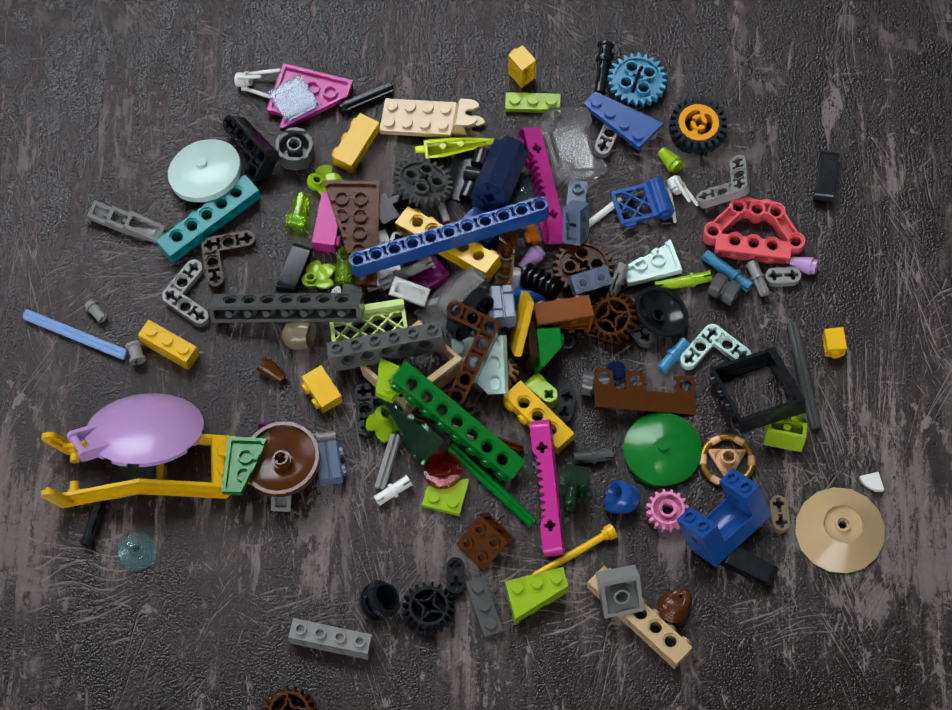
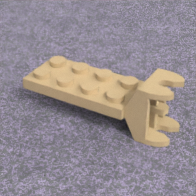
M385 98L379 131L380 134L440 138H452L453 135L454 137L483 138L479 132H473L472 128L485 125V121L482 117L473 115L472 111L480 108L478 102L472 99H460L456 103Z

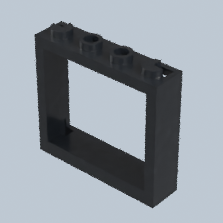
M775 347L710 368L711 377L708 378L711 387H715L718 400H722L725 413L730 415L732 426L734 428L737 427L740 434L806 412L805 398ZM770 366L790 402L741 417L722 381Z

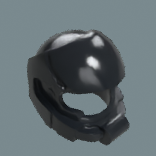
M381 580L370 582L363 589L359 597L361 612L372 620H381L384 617L394 616L400 608L399 594L396 588Z

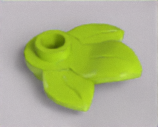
M321 165L317 167L315 173L308 176L307 185L311 190L318 191L321 195L322 192H327L324 180L343 179L340 175L332 173L331 165Z
M319 260L311 262L306 267V273L301 278L303 286L309 290L316 288L324 290L333 287L334 283L330 277L335 273L336 266L332 264L321 265Z
M384 405L379 406L374 414L368 416L366 429L368 431H375L377 438L385 443L389 440L392 432L402 433V424L398 418L393 416V410L389 406Z

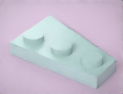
M671 239L665 242V245L653 249L647 256L640 257L628 264L629 268L625 281L627 287L682 274V268Z

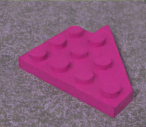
M283 63L267 107V113L283 117L279 128L280 131H285L341 103V100H348L353 80Z

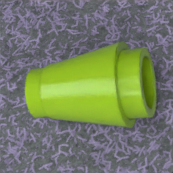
M666 147L659 150L658 156L669 172L675 174L683 168L684 162L681 157Z

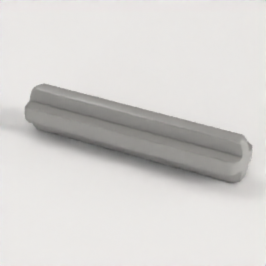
M391 434L375 483V488L379 490L386 489L401 440V436L397 434Z

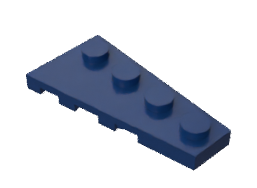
M596 91L583 103V107L638 151L663 127L662 122Z

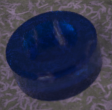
M612 361L608 364L607 369L612 370L614 381H619L625 376L626 367L622 362Z

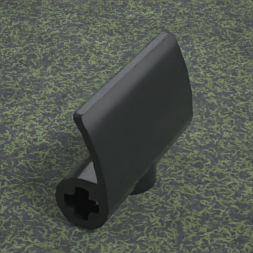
M477 147L475 152L465 151L455 154L448 174L452 176L451 181H453V189L449 199L472 204L473 200L470 196L489 153L488 149Z

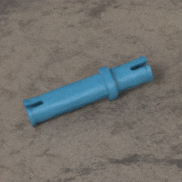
M710 250L704 253L702 260L721 274L727 276L729 281L735 280L742 284V289L745 292L751 289L754 282L742 275L740 270H735Z

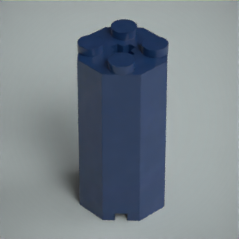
M508 135L503 136L500 140H498L499 138L494 139L470 196L473 200V206L486 212L508 205L529 154L528 150L526 149L525 151L523 148L524 144L521 140Z

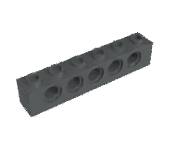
M441 321L326 343L328 360L333 372L377 364L381 358L392 361L446 350Z

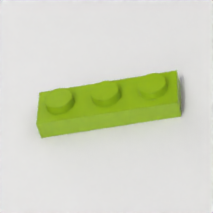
M506 92L505 112L560 113L561 94Z

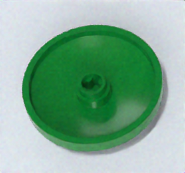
M665 412L652 413L637 420L627 432L623 447L624 460L632 475L640 482L655 488H671L686 482L698 468L702 452L700 438L692 425L675 414Z

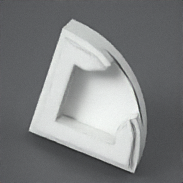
M514 267L513 290L520 287V267Z
M879 472L859 476L863 486L874 492L884 491Z

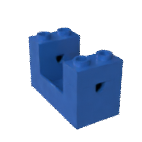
M734 468L719 480L726 499L705 517L690 507L677 519L689 549L715 567L772 516L761 487Z

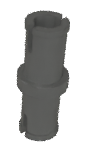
M612 448L573 452L574 465L582 463L596 464L599 461L613 460Z

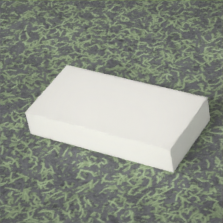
M394 276L388 295L399 299L403 298L404 301L425 307L431 289Z

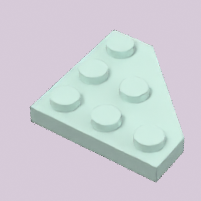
M498 335L476 382L489 395L509 394L506 335ZM475 337L466 338L463 341L451 339L452 350L463 359V362ZM485 339L480 340L478 344L481 350L487 347ZM473 357L470 360V365L473 368L477 367L479 359Z

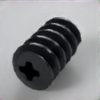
M528 263L523 268L520 276L521 285L527 286L528 289L545 296L548 300L555 298L563 286L561 279L557 280L556 276L551 277L549 272L545 274V270H539L538 266L533 267L532 263Z

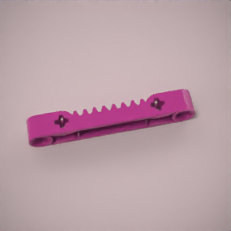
M540 127L520 128L518 140L523 142V148L529 152L526 163L528 164L527 168L531 169L529 171V175H532L530 181L534 182L532 188H535L533 194L537 195V197H544L548 201L549 217L547 220L539 222L543 243L546 245L564 244L563 216Z
M551 420L531 421L532 450L538 457L536 462L540 464L536 468L541 472L537 474V477L541 479L538 485L542 487L539 492L544 495L540 497V500L544 503L541 505V508L545 511L541 513L544 518L540 524L544 557L565 555ZM542 445H545L547 448L544 450V453L539 450L542 449ZM551 522L556 525V527L552 528V531L547 528Z

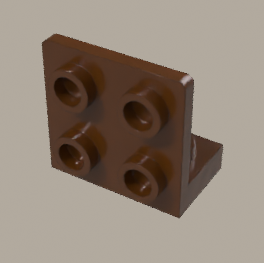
M489 513L478 516L459 539L457 546L482 570H486L505 547L511 546L516 539Z

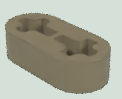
M776 495L769 502V510L772 515L770 520L772 529L776 533L782 534L790 526L787 500L781 495ZM776 501H779V504H783L780 512H778L777 506H773ZM779 517H781L782 523H786L783 528H780V525H776Z

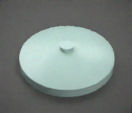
M217 139L201 140L186 146L177 153L170 163L168 180L173 191L180 198L190 202H208L223 196L235 186L241 175L242 163L236 149L229 143Z

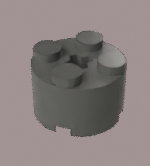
M298 127L288 128L281 135H278L275 146L279 155L278 161L283 168L294 171L307 169L314 158L311 136L305 130Z

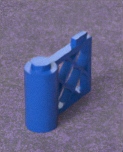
M662 177L650 179L647 183L610 192L621 227L637 226V222L653 218L667 220L675 212ZM644 190L645 196L643 200L633 196L635 191ZM624 195L628 199L623 204L617 201L616 196ZM631 199L640 203L637 210L627 206ZM644 205L650 208L651 213L645 215L639 212V210ZM624 210H627L634 215L632 218L624 220L622 214Z

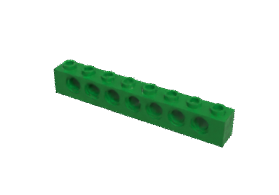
M407 361L402 363L387 381L393 391L406 397L405 400L410 405H416L421 410L420 412L423 416L436 422L435 425L440 430H446L451 435L450 437L453 441L466 447L465 450L470 455H476L481 460L480 463L486 468L494 470L496 472L495 475L500 480H512L526 462ZM407 381H411L414 384V390H410L407 387ZM423 393L429 396L428 403L423 401ZM438 406L444 409V415H440L437 412ZM453 418H455V419L458 420V422H459V427H458V428H456V427L453 426V424H452V419H453ZM468 431H471L474 434L473 440H470L467 437ZM483 443H485V444L488 445V447H489L488 453H486V452L483 451V449H482V444H483ZM498 456H501L503 458V465H500L497 462Z

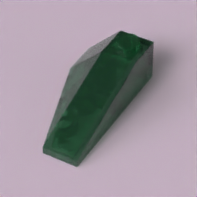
M378 398V403L396 433L401 437V441L411 454L412 460L424 465L444 440L427 425L420 426L412 414L402 413V408L395 402L392 404Z

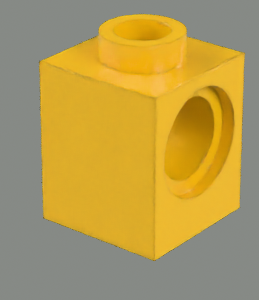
M844 327L824 329L822 340L825 357L840 358L844 356L847 350Z

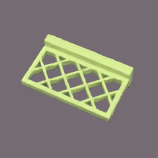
M404 299L365 304V311L361 322H330L332 342L340 341L341 338L343 340L350 339L345 336L349 330L356 332L352 337L355 338L360 335H368L364 333L368 327L375 330L372 334L386 332L383 328L387 324L394 327L392 330L407 328ZM402 317L398 324L392 321V318ZM376 320H383L379 327L373 324ZM357 323H364L360 330L354 327ZM345 326L341 333L335 330V327Z

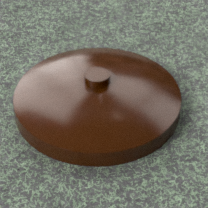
M281 421L268 424L252 435L253 438L268 439L267 445L249 480L254 489L267 496L285 497L303 490L311 483L318 472L321 454L315 437L308 429L297 423Z

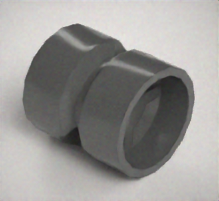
M718 272L707 294L716 299L720 297L721 302L731 306L737 298L742 284L735 280L728 281L727 276Z
M584 370L581 395L592 396L594 393V371ZM601 372L598 375V380L602 384H607L610 377L607 373Z

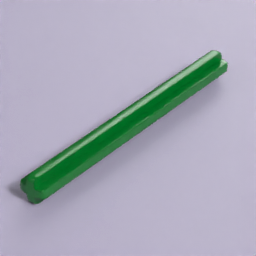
M452 443L448 447V452L528 527H531L536 522V518L456 443Z

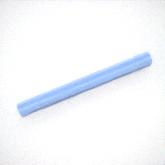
M26 309L23 313L24 320L119 359L124 360L128 352L125 348L29 309Z

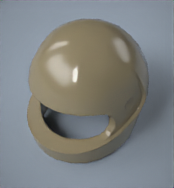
M304 321L287 322L282 329L284 344L292 350L311 348L316 339L317 324L316 322ZM310 325V333L308 338H306L307 330Z

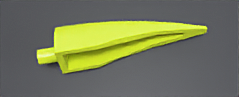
M477 137L423 140L424 145L415 146L416 154L425 153L426 159L445 157L470 151L477 147L491 145L494 139Z

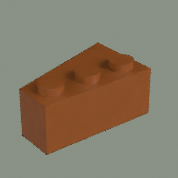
M576 295L573 298H557L554 301H539L535 303L532 318L535 321L536 330L560 328L568 329L569 333H574L575 329H584L586 333L591 330L594 312L589 295Z

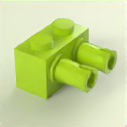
M803 413L791 417L790 420L784 419L766 425L763 445L802 452L807 433V423L802 422Z

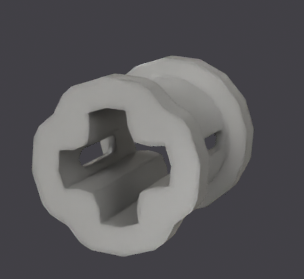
M140 340L131 341L125 345L129 351V363L131 365H139L146 361V356L143 355L142 351L143 343Z

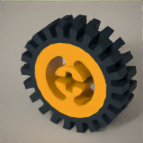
M692 97V101L687 98L684 103L681 101L678 103V107L674 108L669 123V134H671V140H675V145L677 147L680 145V150L683 152L685 149H688V154L696 151L695 155H700V152L703 151V155L708 153V150L713 152L715 147L718 148L721 142H723L727 130L726 114L723 115L724 110L722 108L718 109L719 104L716 102L714 105L711 104V99L705 102V97H700V101L697 100V97ZM692 118L688 130L685 123L687 120ZM708 122L711 129L704 134Z

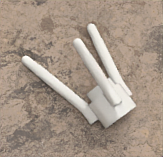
M281 69L237 72L234 82L236 87H241V91H248L271 99V95L249 88V86L252 85L253 79H260L262 77L261 74L280 72Z
M679 175L672 176L667 180V190L673 207L672 193L675 195L682 193L687 202L693 201L696 206H699ZM676 212L672 215L674 223L677 222Z

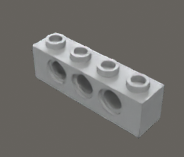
M293 618L288 637L290 644L369 660L373 643L372 634Z

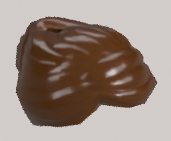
M674 590L662 595L657 602L661 618L669 623L683 621L689 615L692 605L689 590Z

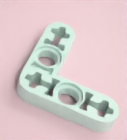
M709 324L682 353L680 366L685 370L694 369L712 347L716 348L731 361L738 359L739 354L750 355L751 351L718 325ZM709 331H710V332L715 331L716 334H715V335H712V336L709 338V341H707L706 339H707V337H708V335H709ZM724 341H729L732 343L733 347L731 349H725L722 346V343ZM697 343H703L706 349L704 351H698L695 348V345ZM693 352L694 356L692 358V363H685V358L689 359L692 356Z

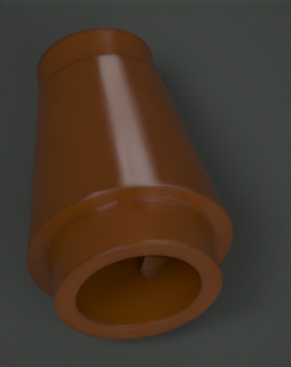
M265 357L257 368L260 375L278 383H281L287 375L271 358L267 359Z

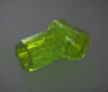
M295 193L291 210L288 211L286 216V228L305 230L307 211L311 197L306 193Z
M345 247L337 251L335 285H351L352 271L349 259H341L344 256H348Z

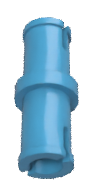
M680 337L673 348L668 349L667 355L657 365V368L666 374L673 364L680 360V356L690 343L683 337Z

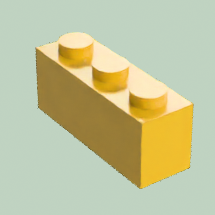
M359 113L357 118H353L349 131L342 135L340 145L332 151L333 165L353 174L379 133V122Z
M149 319L138 334L143 345L187 370L191 368L199 356L195 345Z

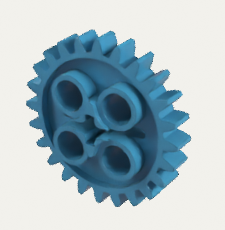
M638 52L637 57H634L633 53L630 54V58L623 55V61L618 58L617 64L613 63L612 69H609L607 81H609L608 88H611L610 93L615 94V100L621 98V104L626 101L628 107L634 104L636 109L637 105L640 104L644 108L645 103L651 106L652 101L657 102L658 97L662 98L663 92L666 89L667 74L664 73V66L659 67L660 61L654 63V57L647 59V54L641 57L640 52ZM642 67L643 69L641 71L640 79L637 82L636 90L634 93H631L634 88V82H636L639 69Z

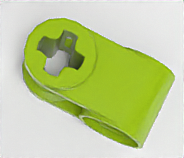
M536 372L524 383L549 409H553L557 405V390L541 374Z

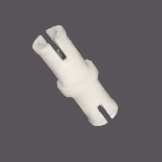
M405 475L395 483L388 484L386 489L374 495L373 497L377 504L381 506L391 498H397L399 493L413 486L408 476Z

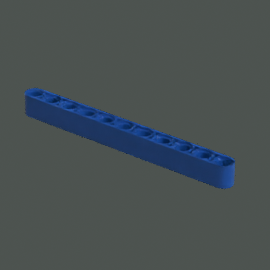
M535 197L355 252L349 257L351 271L355 276H365L545 221L549 217L548 201L544 197Z

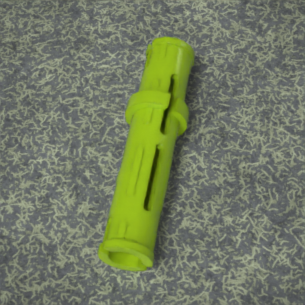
M710 270L696 274L691 272L686 276L654 281V287H662L668 290L688 286L696 287L698 284L712 282V276H710Z

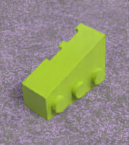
M563 567L505 581V591L514 624H518L527 616L534 614L543 606H547L568 592V582Z

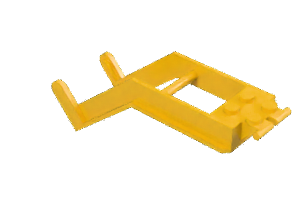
M54 432L41 434L42 441L62 453L70 455V463L80 462L77 456L78 452L69 440ZM202 434L200 441L197 443V445L211 446V483L164 480L163 463L156 465V479L138 478L80 489L79 481H70L68 492L61 493L51 487H46L45 490L41 491V498L62 509L138 494L227 499L230 495H225L221 492L228 437L235 436ZM85 440L81 441L84 448L88 447Z

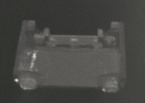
M549 107L535 125V127H540L555 187L569 185V180L587 181L600 178L607 173V165L604 160L594 159L586 134V130L592 122L588 107Z

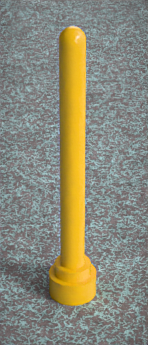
M609 523L603 527V530L597 536L541 567L532 574L556 569L604 540L612 541L618 537L614 527Z

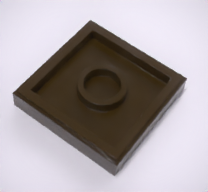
M530 321L522 353L525 372H531L538 359L535 321Z

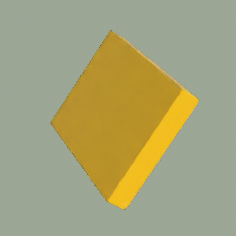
M521 291L516 310V326L512 327L508 343L514 356L521 357L535 303L526 291Z

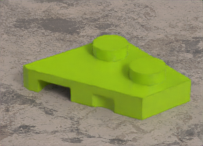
M381 358L375 390L376 397L393 404L400 393L393 391L387 381L399 366Z
M469 479L427 486L422 507L460 516Z

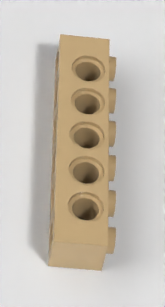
M603 566L599 571H604V570H609V569H607L605 566ZM595 574L587 582V588L600 599ZM643 598L644 611L641 612L645 614L646 618L638 619L635 616L636 613L618 617L675 669L691 653V642L685 636L681 637L671 623H666L661 619L659 612L654 608L648 607L646 600ZM658 626L660 628V632L653 633L650 630V627ZM671 639L675 642V646L668 647L665 641Z

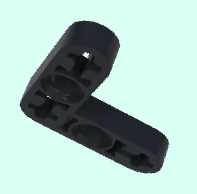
M372 383L359 384L355 388L359 435L364 439H370L375 435V431L365 433V430H363L365 429L364 421L367 420L369 415L374 414L373 402L385 401L376 397V387ZM371 388H374V395H375V396H372V390H371ZM361 390H365V397H362V395L360 394ZM361 408H370V414L362 415L360 413Z

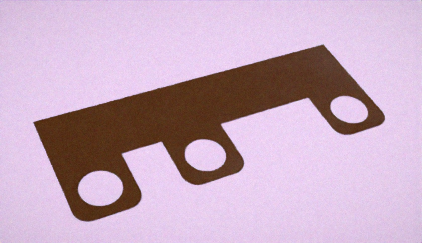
M597 368L594 371L595 407L696 415L695 380L691 376H677L676 393L645 391V376L642 372L628 371L626 373V389L614 388L612 370ZM606 372L609 375L610 380L607 384L599 382V373ZM632 375H638L641 378L639 386L631 385L629 379ZM683 379L689 380L691 389L688 391L682 390L680 381Z

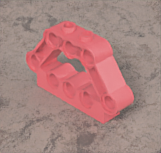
M752 197L731 200L727 209L714 221L705 225L702 235L703 242L708 246H713L714 254L719 258L743 261L757 260L759 263L783 266L789 265L791 256L800 255L805 244L804 235L796 230L785 213V207L781 203L773 202L770 199L757 200ZM734 208H739L742 211H735ZM754 210H757V211H759L760 213H759V214H756V213H754L753 211H754ZM771 213H777L779 216H773ZM742 219H748L754 224L765 221L772 226L780 240L774 236L762 239L756 234L746 237L738 232L725 233ZM709 232H714L716 235L712 236ZM730 242H737L738 245H732ZM795 242L798 246H794L791 243ZM749 244H755L757 247H750ZM772 246L775 250H770L768 247Z

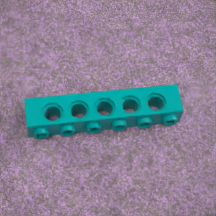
M246 175L242 176L229 192L217 199L205 202L197 211H192L182 222H177L170 231L161 234L158 240H156L159 250L173 264L200 244L205 238L212 235L259 200V189ZM236 194H240V195H241L240 197H237V198L233 197V196L236 195ZM221 205H226L223 209L218 208ZM206 216H211L208 220L204 219ZM191 227L197 228L194 231L189 230ZM177 238H182L179 242L174 241Z

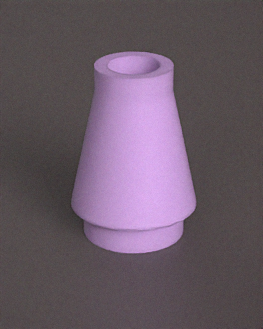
M535 244L529 248L518 265L522 270L528 263H532L535 266L544 260L543 257L546 254Z
M792 256L789 267H796L803 273L815 275L819 260L815 259V257Z

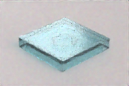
M301 75L268 91L286 122L318 106V101Z

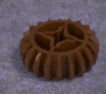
M608 292L606 293V299L601 295V302L599 303L595 300L594 304L597 306L596 308L592 307L594 312L592 332L597 333L598 338L603 337L605 342L610 339L611 343H615L617 339L621 343L622 337L628 340V333L635 334L632 328H638L639 326L635 323V321H638L637 316H635L637 309H634L636 303L631 302V297L628 296L626 298L624 293H621L619 296L618 292H614L612 296ZM614 303L624 304L627 311H618ZM607 307V313L601 316L604 309ZM614 314L617 315L615 321L611 320V318H614ZM625 319H627L626 324H625L624 327L622 328V327H621L622 322H623ZM602 324H611L615 332L605 331Z
M285 686L284 692L277 688L278 695L271 692L272 700L267 698L265 700L269 706L262 707L263 710H274L278 703L285 700L284 706L277 710H289L288 705L291 710H317L316 707H312L315 701L309 700L311 695L309 693L304 695L305 691L303 688L297 692L296 686H293L292 691H289V687ZM291 699L299 700L306 708L294 706Z

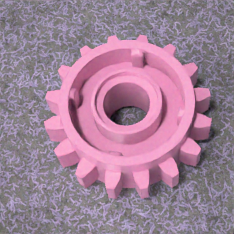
M665 489L662 490V493L656 491L655 497H650V503L646 505V509H648L646 516L650 517L649 524L653 523L655 525L654 529L660 528L661 532L665 530L672 532L674 528L679 530L680 526L677 519L689 508V505H684L686 499L681 498L679 492L677 494L673 493L672 489L670 492H666ZM670 508L672 513L666 514L662 509Z

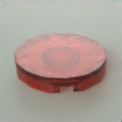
M438 453L431 456L425 463L424 478L434 488L448 489L455 486L462 477V464L452 454L444 455V453Z

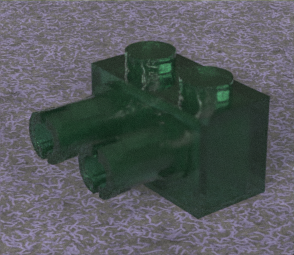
M567 464L566 470H562L560 488H563L562 495H566L564 503L565 513L574 514L577 498L586 499L591 468Z

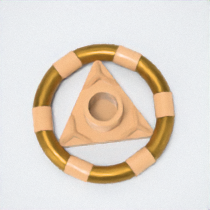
M719 434L710 438L702 447L699 465L704 476L713 484L721 487L720 478L713 475L707 467V453L723 477L732 468L736 470L747 453L748 468L743 475L747 478L752 476L756 466V457L750 444L743 438L733 434ZM721 441H732L743 447L744 450L710 448Z

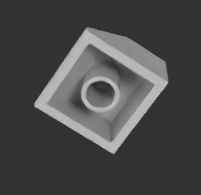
M635 565L596 572L598 593L604 618L644 611L640 575Z

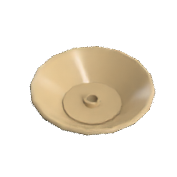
M833 487L816 492L803 503L796 517L795 535L801 551L813 564L828 572L848 574L864 569L878 557L884 545L885 525L878 508L866 496L852 489ZM839 524H844L846 528H840Z

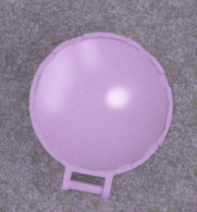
M159 393L138 394L118 399L104 406L93 415L87 426L69 431L67 439L76 448L80 461L84 462L99 457L102 460L104 458L112 461V464L127 467L128 464H139V467H148L175 460L186 454L187 449L192 445L196 446L202 437L204 420L198 408L183 398ZM85 440L88 447L84 448L81 441Z

